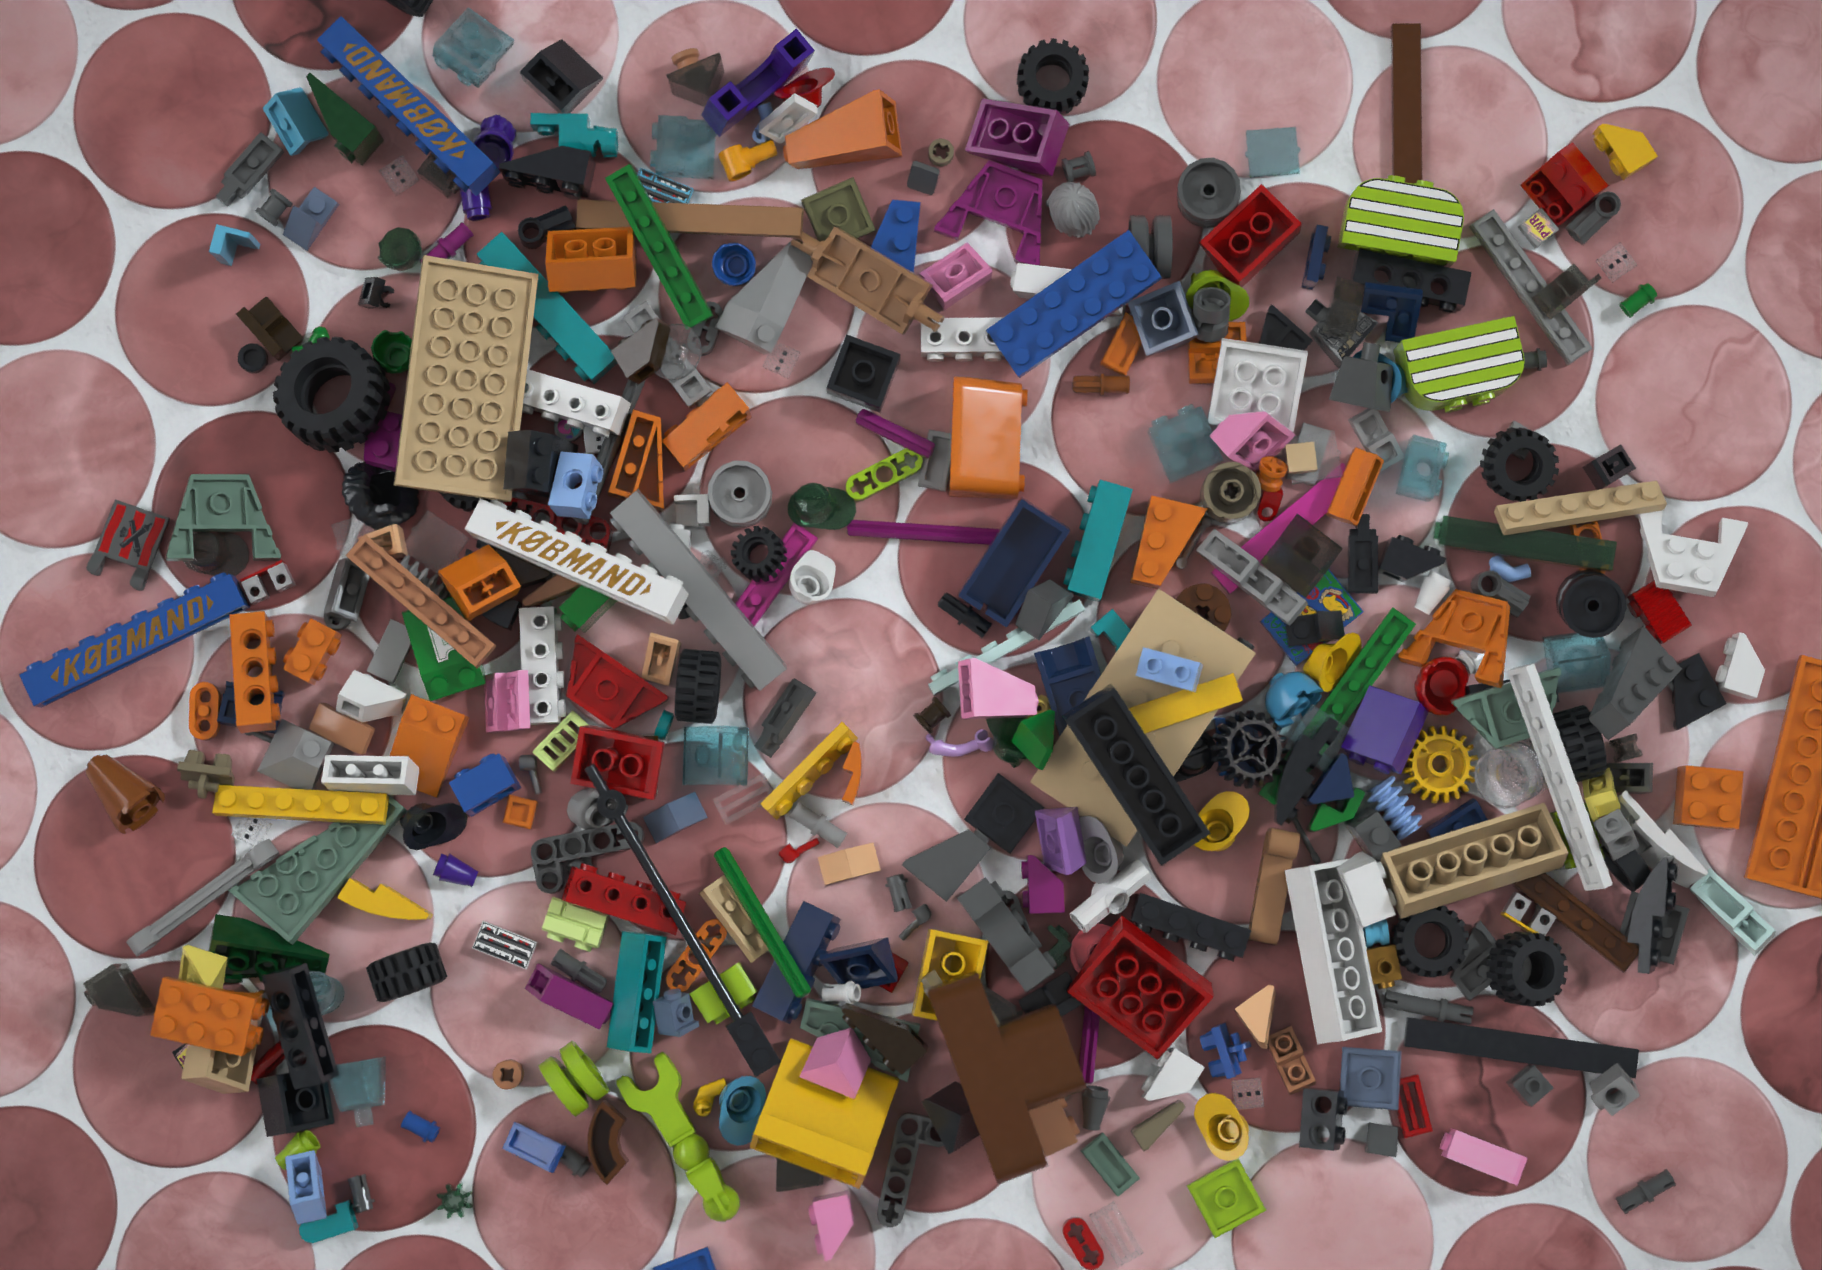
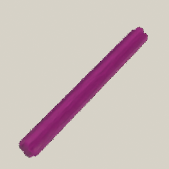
M848 520L847 534L849 536L990 545L999 529L866 520Z

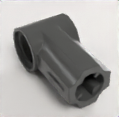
M1609 191L1598 195L1566 226L1569 235L1575 241L1584 245L1618 213L1621 207L1618 195ZM1600 200L1610 202L1612 207L1610 213L1601 211L1599 208Z
M1494 571L1481 572L1475 575L1471 581L1473 593L1507 601L1510 605V614L1516 618L1525 610L1531 597L1502 579ZM1484 577H1488L1492 581L1493 587L1490 592L1482 589L1481 581Z

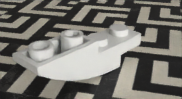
M1626 790L1617 796L1620 802V811L1632 827L1639 847L1635 850L1649 867L1653 869L1663 857L1673 855L1674 863L1678 864L1677 879L1673 882L1685 888H1688L1709 873L1669 828L1663 832Z

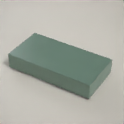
M1103 1132L1080 1150L1117 1197L1140 1179Z

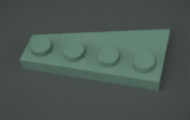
M810 998L806 999L801 1029L821 1037L851 1027L842 1018L844 1015L842 1012L843 1006ZM889 1017L908 1024L917 1034L919 1033L920 1024ZM857 1027L853 1029L871 1058L870 1062L874 1066L884 1071L886 1070L906 1082L908 1081L910 1068L902 1075L897 1070L892 1072L882 1061L884 1056L877 1048L874 1051L871 1050L862 1039L864 1034Z

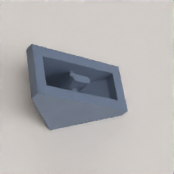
M693 792L665 804L643 818L657 844L708 817L696 792Z

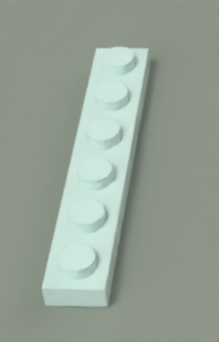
M1080 599L1074 603L1070 600L1045 633L1083 613L1085 608ZM1018 627L1006 634L1008 640L998 645L996 641H993L981 648L983 654L976 658L990 665L1036 638ZM968 655L959 661L972 658V656ZM958 668L949 673L944 669L930 677L933 682L929 683L928 687L933 696L959 682Z

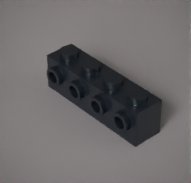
M1138 893L1129 921L1135 922V926L1144 932L1151 933L1152 928L1163 932L1162 938L1177 943L1182 938L1191 941L1189 947L1204 952L1207 951L1208 947L1218 950V957L1234 961L1235 957L1243 958L1252 931L1143 893Z

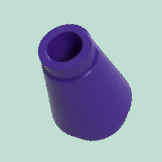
M449 853L448 856L441 854L433 875L439 877V881L472 887L478 871Z

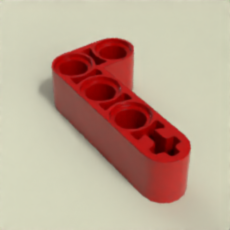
M512 498L511 502H503L507 506L506 510H514L518 506L521 511L529 514L534 522H536V517L539 513H549V523L557 527V532L564 535L566 533L564 531V523L568 519H574L573 517L557 516L548 505L520 498ZM591 516L588 524L578 523L577 530L572 533L581 537L582 543L589 546L591 542L597 543L606 548V553H609L613 531L604 519ZM602 525L606 527L605 536L599 540L592 538L591 532L593 528Z

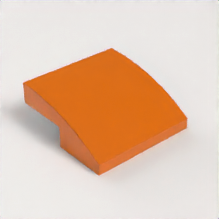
M1229 322L1228 334L1225 338L1247 342L1246 322ZM1195 337L1188 342L1189 384L1214 383L1221 340L1205 342Z
M853 741L843 765V771L852 774L842 801L854 806L862 773L860 745Z

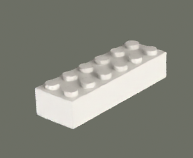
M1349 859L1285 870L1317 1044L1345 1041L1382 1032L1363 927L1355 920L1337 868Z

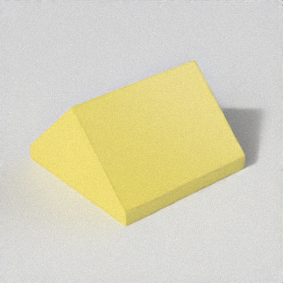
M185 945L182 948L178 979L223 989L227 957L194 946Z

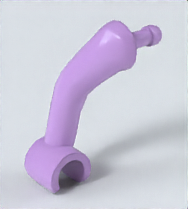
M984 729L976 732L975 740L959 745L948 744L942 740L935 741L931 734L926 735V740L931 744L929 752L934 755L959 757L978 749L988 752L994 746L992 737H988V733Z

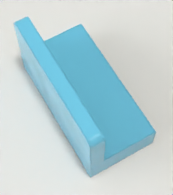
M300 87L276 93L263 107L264 112L290 156L300 154L310 142L324 139L329 135L305 92Z
M216 224L209 253L221 264L232 266L237 245L259 250L261 244L251 233Z

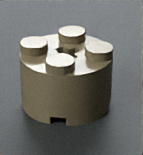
M1238 462L1222 463L1207 475L1201 486L1200 499L1203 508H1208L1206 513L1215 521L1222 523L1242 521L1256 508L1261 496V484L1256 473ZM1227 487H1230L1231 491L1236 490L1237 494L1233 499L1229 495L1225 496L1224 492L1227 490Z

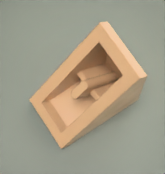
M392 524L366 534L394 559L404 558L408 555L404 532L399 525Z
M651 632L641 678L669 686L681 642Z
M874 843L847 848L818 857L825 885L881 871Z
M1267 985L1235 1008L1238 1018L1263 1049H1267L1276 996L1275 987L1272 985Z

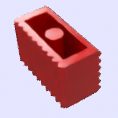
M1655 580L1627 596L1630 601L1627 603L1629 611L1635 618L1640 617L1645 628L1659 644L1665 643L1692 626L1669 589L1656 587Z

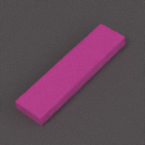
M796 522L792 524L782 538L784 546L787 548V553L784 554L787 557V561L781 562V565L784 567L783 570L776 569L775 572L778 576L775 578L768 575L770 581L764 582L761 578L760 582L752 580L735 603L754 627L790 579L794 566L804 553L812 549L818 540L816 536Z

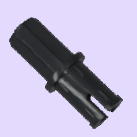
M946 592L938 602V606L959 621L958 625L962 623L979 635L981 639L993 624L973 611V606H966L950 593Z

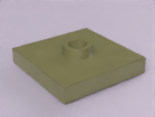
M854 177L800 199L819 242L825 241L834 227L842 229L855 238L876 230Z

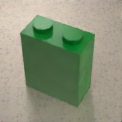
M581 585L559 607L564 613L560 618L574 632L580 629L586 633L617 600Z

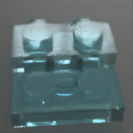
M468 7L434 43L432 56L440 68L444 70L450 68L456 72L458 79L464 85L470 86L473 84L479 88L495 71L498 61L513 46L514 39Z
M658 115V122H653L652 139L657 140L656 150H651L650 167H655L656 174L663 177L713 179L716 132L706 120L688 119L687 116Z
M1193 404L1187 405L1177 410L1178 416L1169 420L1167 415L1159 417L1151 422L1153 427L1147 430L1170 484L1223 461L1216 443L1210 437L1213 431L1201 406L1194 408Z

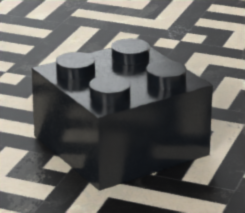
M846 334L826 387L827 394L881 413L900 363L901 354Z

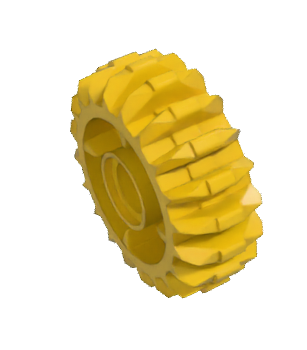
M1435 726L1428 727L1429 736L1423 729H1421L1418 735L1420 741L1416 740L1406 762L1408 767L1403 768L1401 774L1409 772L1410 778L1405 779L1403 782L1405 785L1412 782L1415 783V786L1410 791L1412 794L1417 793L1420 789L1423 790L1420 795L1421 800H1426L1429 794H1431V803H1437L1439 795H1441L1443 803H1448L1450 799L1449 793L1455 800L1459 799L1460 793L1458 788L1466 793L1469 791V788L1464 782L1474 783L1476 780L1473 776L1468 775L1469 772H1478L1477 766H1470V761L1478 760V756L1468 755V751L1473 750L1474 745L1463 746V743L1467 740L1466 735H1462L1456 740L1458 730L1455 728L1447 735L1446 726H1440L1438 734ZM1436 756L1441 757L1445 761L1446 766L1441 773L1435 771L1432 767V761Z

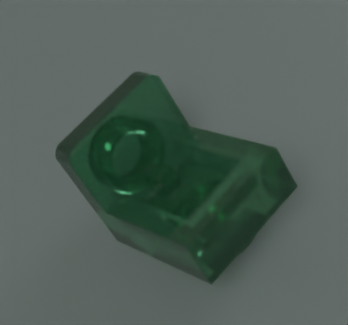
M1050 924L1046 930L1058 940L1048 951L1057 964L1054 967L1056 970L1067 959L1064 953L1072 945L1068 941L1071 936L1059 924L1055 928Z

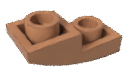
M319 703L309 726V729L318 735L361 755H365L375 728L369 724L361 723L339 713L327 703Z
M1292 1026L1269 1035L1268 1048L1289 1095L1303 1090V1088L1315 1085V1077L1306 1061L1303 1049Z

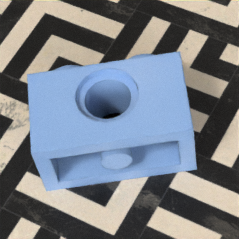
M560 452L548 506L557 516L590 519L592 509L597 504V486L603 478V467L593 454ZM582 482L578 488L574 489L576 484Z
M1143 647L1135 676L1196 693L1203 664Z
M315 1150L286 1156L290 1206L297 1224L327 1218L322 1169Z

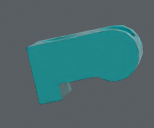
M1113 609L1089 629L1096 638L1103 633L1115 647V653L1131 631Z
M351 1199L336 1204L337 1212L327 1215V1218L300 1224L299 1233L301 1238L306 1242L315 1243L359 1228L354 1209L351 1206Z

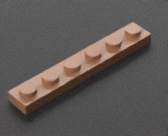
M366 534L345 555L476 668L496 648L494 643Z

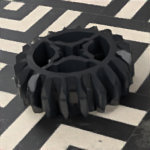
M1248 710L1245 714L1239 711L1235 713V718L1227 716L1225 718L1226 724L1222 723L1217 726L1221 734H1213L1212 738L1218 742V745H1212L1210 749L1217 751L1218 756H1214L1212 761L1220 762L1221 765L1216 770L1218 773L1226 771L1224 780L1231 781L1234 779V786L1240 787L1243 784L1245 789H1251L1253 785L1257 788L1263 787L1264 781L1271 783L1274 780L1273 775H1280L1281 770L1278 765H1285L1286 763L1281 754L1288 753L1289 750L1281 746V743L1286 742L1287 738L1278 736L1282 728L1280 726L1273 728L1275 719L1268 718L1265 720V713L1259 712L1255 716L1253 710ZM1242 727H1252L1259 731L1262 735L1260 737L1253 738L1250 735V733L1245 732ZM1233 740L1235 744V750L1231 754V742ZM1250 744H1255L1254 746H1252V749H1250V751H1249L1250 754H1248V755H1243V754H1245V753L1247 752V750L1250 748V747H1249ZM1266 746H1267V758H1265V756H1264V749H1265ZM1246 761L1250 767H1254L1256 772H1246L1237 763Z

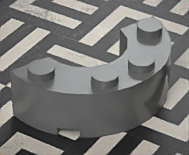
M985 877L957 899L1027 993L1055 972L1053 968L1057 964L1048 951L1043 954L1038 948L1043 945L1033 932L1027 935L1021 926L1025 923L1024 919L1015 908L1012 911L1008 909L1001 899L1005 893L997 882L994 881L990 884Z

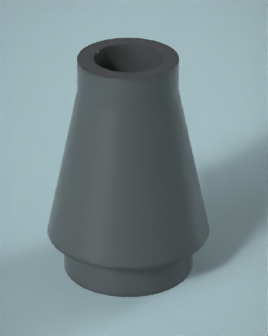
M1088 1085L1085 1092H1082L1083 1128L1098 1131L1100 1130L1101 1122L1111 1097L1108 1096L1109 1090L1107 1088Z

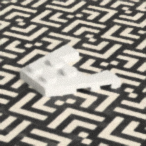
M1663 510L1636 514L1635 517L1639 519L1641 526L1640 534L1642 540H1645L1648 549L1647 557L1656 587L1714 597L1745 533L1748 522L1722 518L1719 522L1718 543L1662 533Z

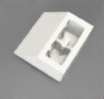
M1361 851L1337 868L1355 920L1360 926L1366 927L1396 915L1393 906L1396 905V900L1391 889H1386L1383 879L1386 878V873L1380 861L1376 862L1373 857Z

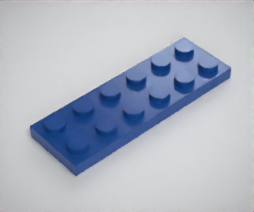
M1127 230L989 327L986 331L1016 375L1021 378L1162 279V276L1132 233Z

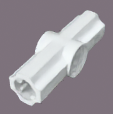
M1136 859L1116 874L1109 882L1096 883L1092 888L1091 896L1069 913L1072 921L1085 933L1109 913L1114 915L1121 913L1129 904L1130 896L1152 878L1150 872Z

